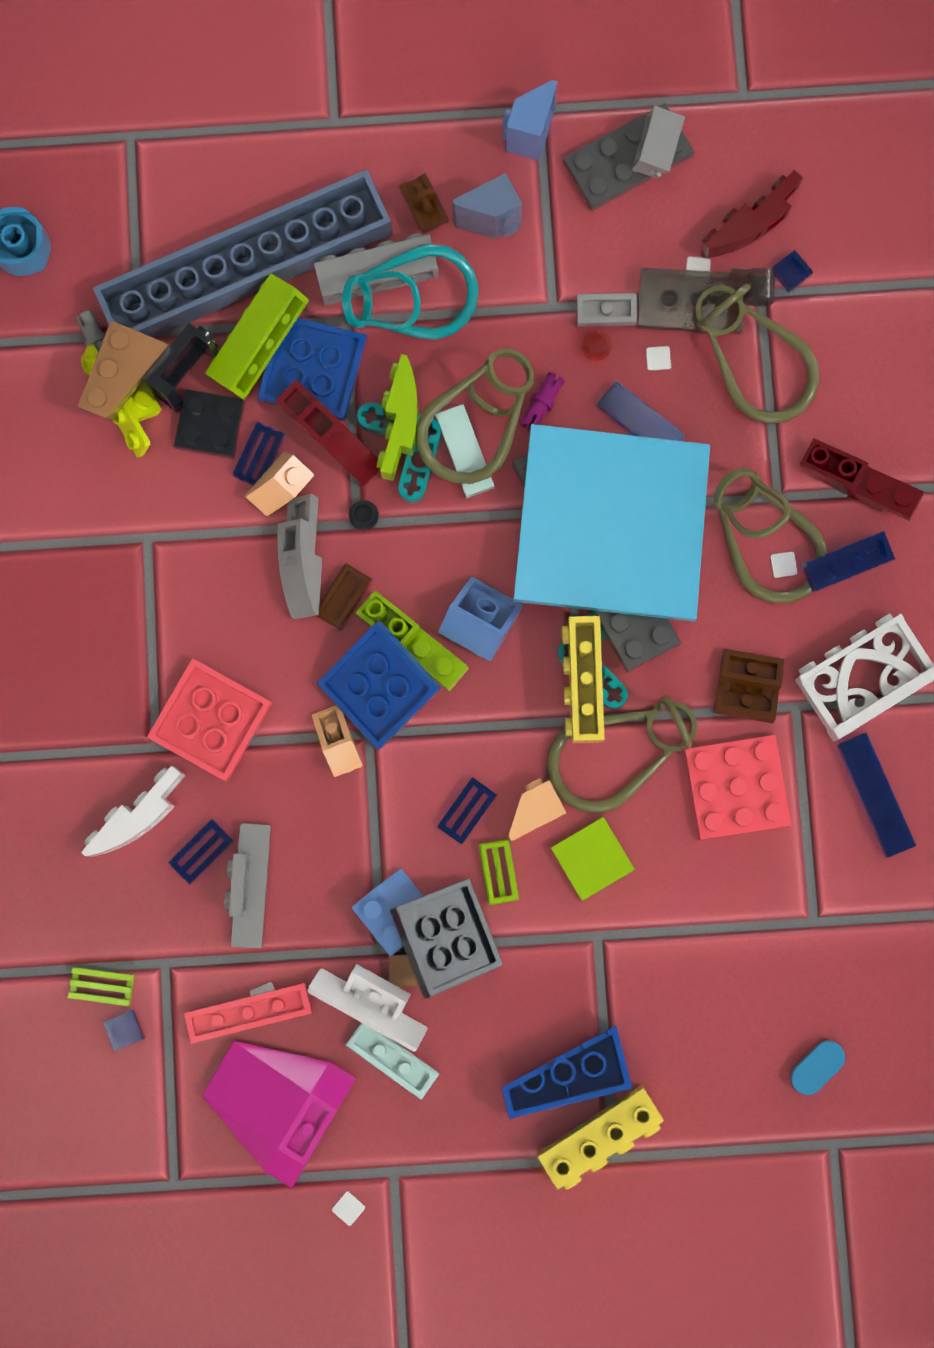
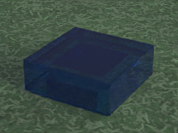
M796 250L792 251L771 268L773 275L789 293L813 274L812 269Z
M134 1010L103 1022L114 1051L145 1039Z

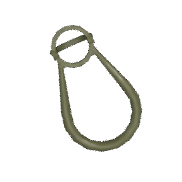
M747 283L738 290L724 285L708 288L697 299L694 308L696 324L701 331L707 332L710 337L726 389L735 407L750 419L766 424L787 422L802 414L814 400L820 382L818 361L810 346L795 333L743 303L742 296L751 289L750 284ZM719 291L731 295L704 319L702 318L700 308L703 299L707 295ZM734 302L737 303L738 316L732 326L721 330L709 327V324ZM745 313L751 315L798 351L807 366L808 381L804 394L794 405L783 411L767 412L760 410L745 400L716 340L717 336L726 335L734 331L742 322Z
M662 696L659 704L655 705L653 710L604 715V726L645 717L649 739L655 746L662 749L663 754L612 798L601 801L584 800L571 793L563 783L559 771L560 753L566 742L571 738V736L565 735L564 728L557 734L548 751L546 769L555 792L563 802L579 811L603 813L617 809L641 788L674 751L679 752L683 749L691 748L697 729V722L692 711L684 704L673 702L667 696ZM667 708L683 739L682 743L675 746L661 743L653 733V718L658 711ZM676 708L684 711L689 717L691 723L690 734Z

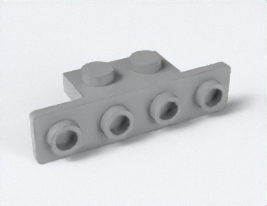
M241 824L238 854L233 853V860H228L227 878H232L231 891H226L224 907L229 910V916H233L232 947L261 948L263 945L271 837L270 825Z

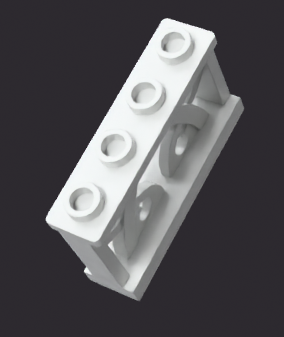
M891 613L875 622L877 629L869 634L865 629L849 638L852 644L842 650L840 645L823 654L827 660L819 665L812 661L798 670L801 676L794 681L824 724L833 742L934 681V664L907 625L902 614L895 618L892 617ZM886 633H896L902 639V648L897 656L890 654L895 648L894 640L890 646H885L882 643V637ZM873 639L874 649L858 648ZM909 650L923 670L922 673H919L902 660ZM844 657L839 672L829 666ZM856 660H870L887 665L879 679V687L883 697L877 699L873 693L861 688L848 690L850 672ZM892 669L897 670L892 674V676H896L899 680L896 686H892L887 682L888 674ZM820 674H827L830 677L829 684H822V686L827 689L836 688V694L830 696L819 694L814 688L816 677ZM861 695L864 698V705L856 707L854 704L855 699L848 701V696ZM836 700L841 720L840 724H836L824 705L825 702Z

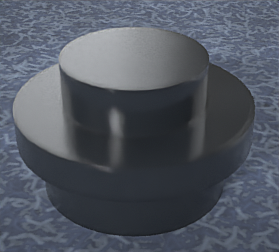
M361 500L350 508L349 519L356 529L365 531L372 529L377 524L379 512L372 502Z

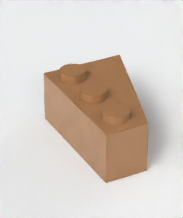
M111 321L78 407L112 420L170 345Z

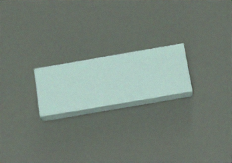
M464 404L437 413L436 419L440 424L441 432L456 472H472L483 468L486 462ZM491 477L473 484H461L466 498L494 489Z
M363 1023L358 1026L346 1044L351 1050L421 1100L440 1074L396 1041Z

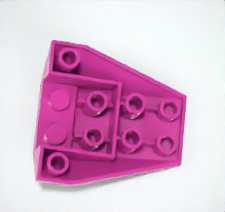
M234 1041L202 1097L262 1169L293 1188L357 1077L330 1061Z

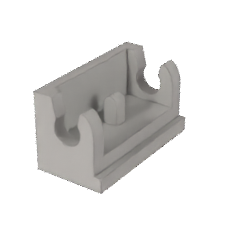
M658 106L652 108L646 116L631 171L640 172L654 178H660L661 173L668 174L670 172L685 116Z

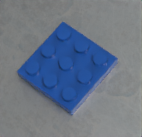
M297 318L265 368L257 397L258 400L278 405L275 402L276 399L297 380L339 421L345 422L367 342V335Z
M381 621L375 622L317 682L319 687L377 750L381 749L442 689Z

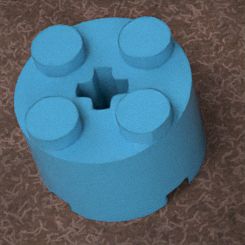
M21 207L1 209L0 268L14 276H28L44 270L51 253V242L39 220Z

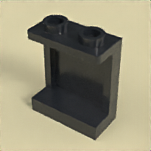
M190 323L186 325L143 378L154 396L176 413L182 408L183 400L175 388L203 354H207L210 358L214 359L219 353L217 350L219 346L212 340L214 336L204 327L199 326L195 328Z

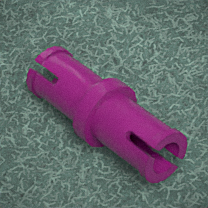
M548 372L539 391L533 393L530 399L532 403L524 417L520 420V425L523 428L529 425L531 419H533L531 424L540 425L547 411L552 410L554 406L553 400L561 386L565 383L561 376L555 380L552 386L557 374Z

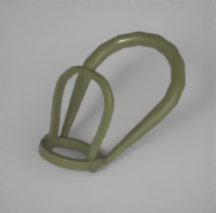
M508 348L496 350L489 355L482 367L436 397L423 409L416 426V446L423 462L436 476L451 483L473 484L490 478L503 466L512 445L525 392H528L534 384L533 367L522 353ZM502 356L518 361L526 372V383L518 388L503 384L494 373L493 361ZM481 375H486L490 384L497 391L516 397L514 404L508 409H497L489 405L476 394L473 382ZM467 388L469 397L481 409L494 416H511L493 459L481 469L472 472H456L443 466L433 456L428 444V428L433 416Z
M746 467L737 468L729 472L716 487L713 504L720 511V518L733 567L741 584L755 597L770 603H793L809 596L822 582L828 566L827 545L820 530L806 516L792 508L783 495L761 482V478L756 472ZM741 476H749L752 482L745 497L733 505H726L722 497L728 485ZM760 493L784 514L773 525L763 530H748L737 521L733 513L746 508L755 496ZM727 517L742 535L750 538L766 537L779 530L788 519H791L810 536L815 547L816 564L812 575L802 586L791 591L774 592L761 587L749 574Z

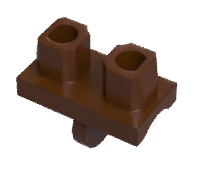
M426 173L410 182L399 185V189L422 234L449 222Z

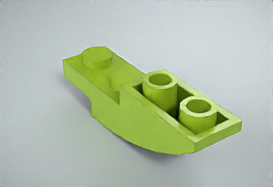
M401 354L399 363L394 362L392 365L390 380H393L391 391H385L381 406L385 409L386 418L393 420L394 423H388L385 439L389 440L386 451H380L377 468L381 469L380 473L383 479L394 481L401 453L411 456L414 454L416 426L419 419L414 375L409 359L404 354Z
M376 590L357 610L356 614L370 627L375 622L381 621L423 668L449 692L469 669L465 663L422 630L416 622Z

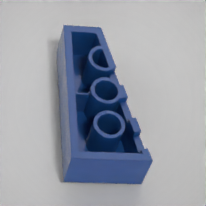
M617 1026L503 1086L502 1091L509 1119L632 1089Z

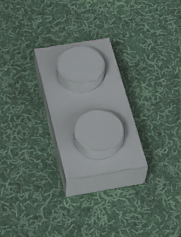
M636 293L577 294V327L637 325Z

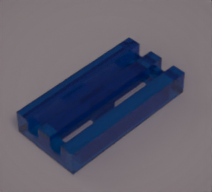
M257 421L234 469L233 477L254 486L272 465L285 434L274 430L272 427H266ZM261 432H263V438L255 452V455L248 467L246 474L244 475L242 474L243 470L251 456V453L259 439ZM272 436L275 440L257 478L253 479L252 476Z
M472 777L437 827L462 845L497 794ZM474 786L479 790L452 828H448L446 826L471 789ZM483 793L488 795V798L461 836L456 833Z
M211 819L168 863L189 884H192L234 840L214 819ZM213 829L216 833L181 867L178 863ZM222 838L224 841L189 875L187 871Z

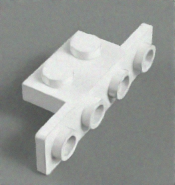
M358 964L354 967L347 982L324 969H319L308 987L307 992L412 1051L417 1050L428 1029L425 1025L401 1013L411 995L410 993Z

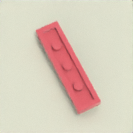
M306 982L185 1012L184 1017L190 1043L312 1014L313 1011Z

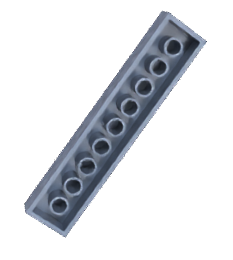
M366 169L93 287V290L109 325L111 321H114L155 338L257 294L260 286L265 282L270 273L283 281H287L315 269L314 263L319 262L322 257L328 255L344 256L353 249L363 248L393 235L391 220Z

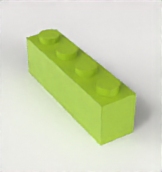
M270 273L265 282L260 286L250 305L243 312V316L233 331L228 335L217 356L211 361L205 374L245 400L309 302V299L295 287Z

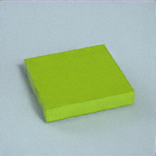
M604 817L551 847L552 852L581 901L635 870Z

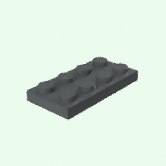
M663 103L662 105L658 106L663 109L669 110L666 103ZM649 112L563 158L565 167L592 211L654 178L640 172L631 171L645 119ZM682 130L671 168L694 155V150Z

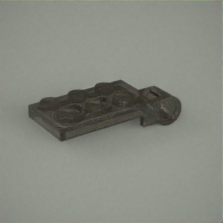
M641 267L637 329L703 332L696 324L695 307L691 304L690 298L694 295H701L712 286L724 285L738 290L748 283L751 285V289L742 296V301L745 305L756 307L772 305L775 295V271L768 268H732L731 272ZM721 291L712 292L705 297L706 306L700 308L702 318L704 319L731 295ZM665 293H671L676 297L677 303L673 306H666L661 302V296ZM734 302L709 324V327L721 330L732 326L738 316L737 303ZM743 319L739 326L728 334H741L743 331Z

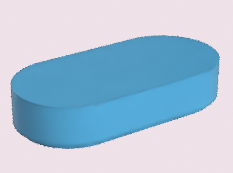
M829 1040L819 1042L792 1069L790 1081L793 1088L804 1095H812L818 1092L844 1065L845 1053L842 1047Z

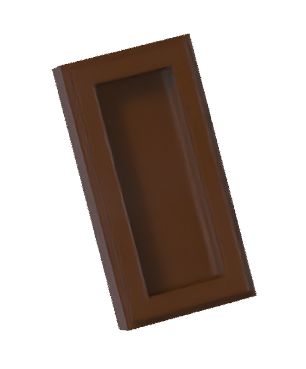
M346 563L320 603L319 615L316 616L341 631L372 579Z

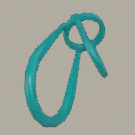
M425 244L412 248L362 274L349 275L350 278L347 279L342 293L344 316L347 322L354 326V328H362L367 325L376 326L415 338L438 340L454 335L469 322L477 307L479 287L474 269L462 254L445 245ZM427 256L443 257L454 263L464 275L467 286L466 303L459 316L447 325L437 328L413 326L420 314L421 299L418 286L407 274L387 270ZM389 277L400 278L405 281L412 290L414 300L413 314L410 319L405 323L371 319L373 297L368 282ZM355 283L360 285L364 297L363 312L359 320L355 318L351 306V295Z

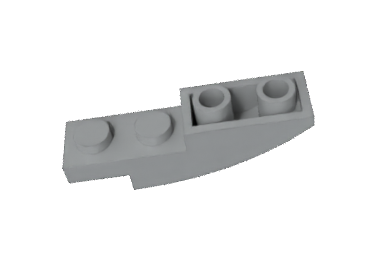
M313 494L295 497L289 501L287 521L278 523L279 571L286 603L293 619L319 615L322 557L315 555L319 497Z

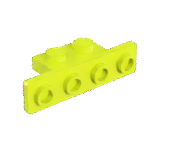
M94 344L87 346L81 358L82 368L89 376L99 353ZM145 381L138 386L134 394L112 418L113 422L119 426L125 436L126 445L130 450H133L137 458L144 456L151 444L139 422L158 416L162 410Z

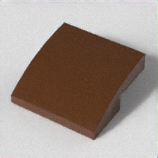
M724 649L713 713L774 723L776 720L779 690L782 685L784 659Z

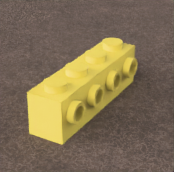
M600 616L569 617L567 626H562V644H568V656H563V674L569 675V687H564V705H570L571 718H565V735L571 736V743L603 742L605 739Z
M640 1085L536 1152L537 1158L557 1190L563 1186L568 1190L582 1180L580 1175L591 1169L592 1172H596L608 1163L606 1158L616 1152L618 1155H622L634 1147L633 1141L644 1135L645 1138H648L661 1129L659 1124L664 1120L642 1085Z

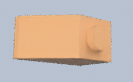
M283 452L247 492L245 497L265 516H269L295 498L312 479L314 474L294 455Z
M335 705L312 714L322 751L333 776L337 777L362 767L357 747L341 709Z
M540 778L524 786L527 792L521 795L508 835L511 842L566 814L550 780L543 783Z

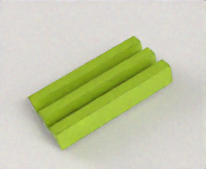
M509 839L479 844L489 905L519 900ZM503 846L512 895L506 896L498 847ZM491 848L500 894L498 898H494L486 854V849Z
M72 967L71 973L73 975L72 979H70L69 986L71 988L70 992H68V998L131 1006L135 980L134 974ZM81 974L126 980L127 986L82 981L79 978ZM78 987L120 992L125 993V998L77 991Z

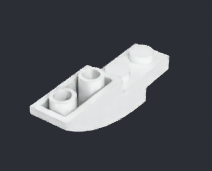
M171 766L169 769L163 768L153 781L156 784L149 792H142L135 800L133 805L136 808L134 810L128 806L121 805L119 808L114 807L104 818L106 824L99 832L95 830L84 841L86 847L81 853L86 857L106 854L135 841L150 831L175 807L166 798L186 775L174 766Z

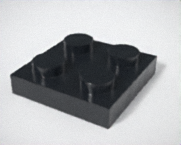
M185 389L174 442L175 449L234 459L245 405L244 399Z

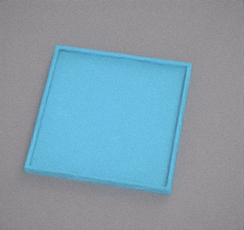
M531 424L513 602L695 622L697 619L710 444Z

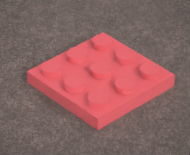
M192 658L147 738L228 782L273 703Z
M776 735L684 749L699 840L792 826Z

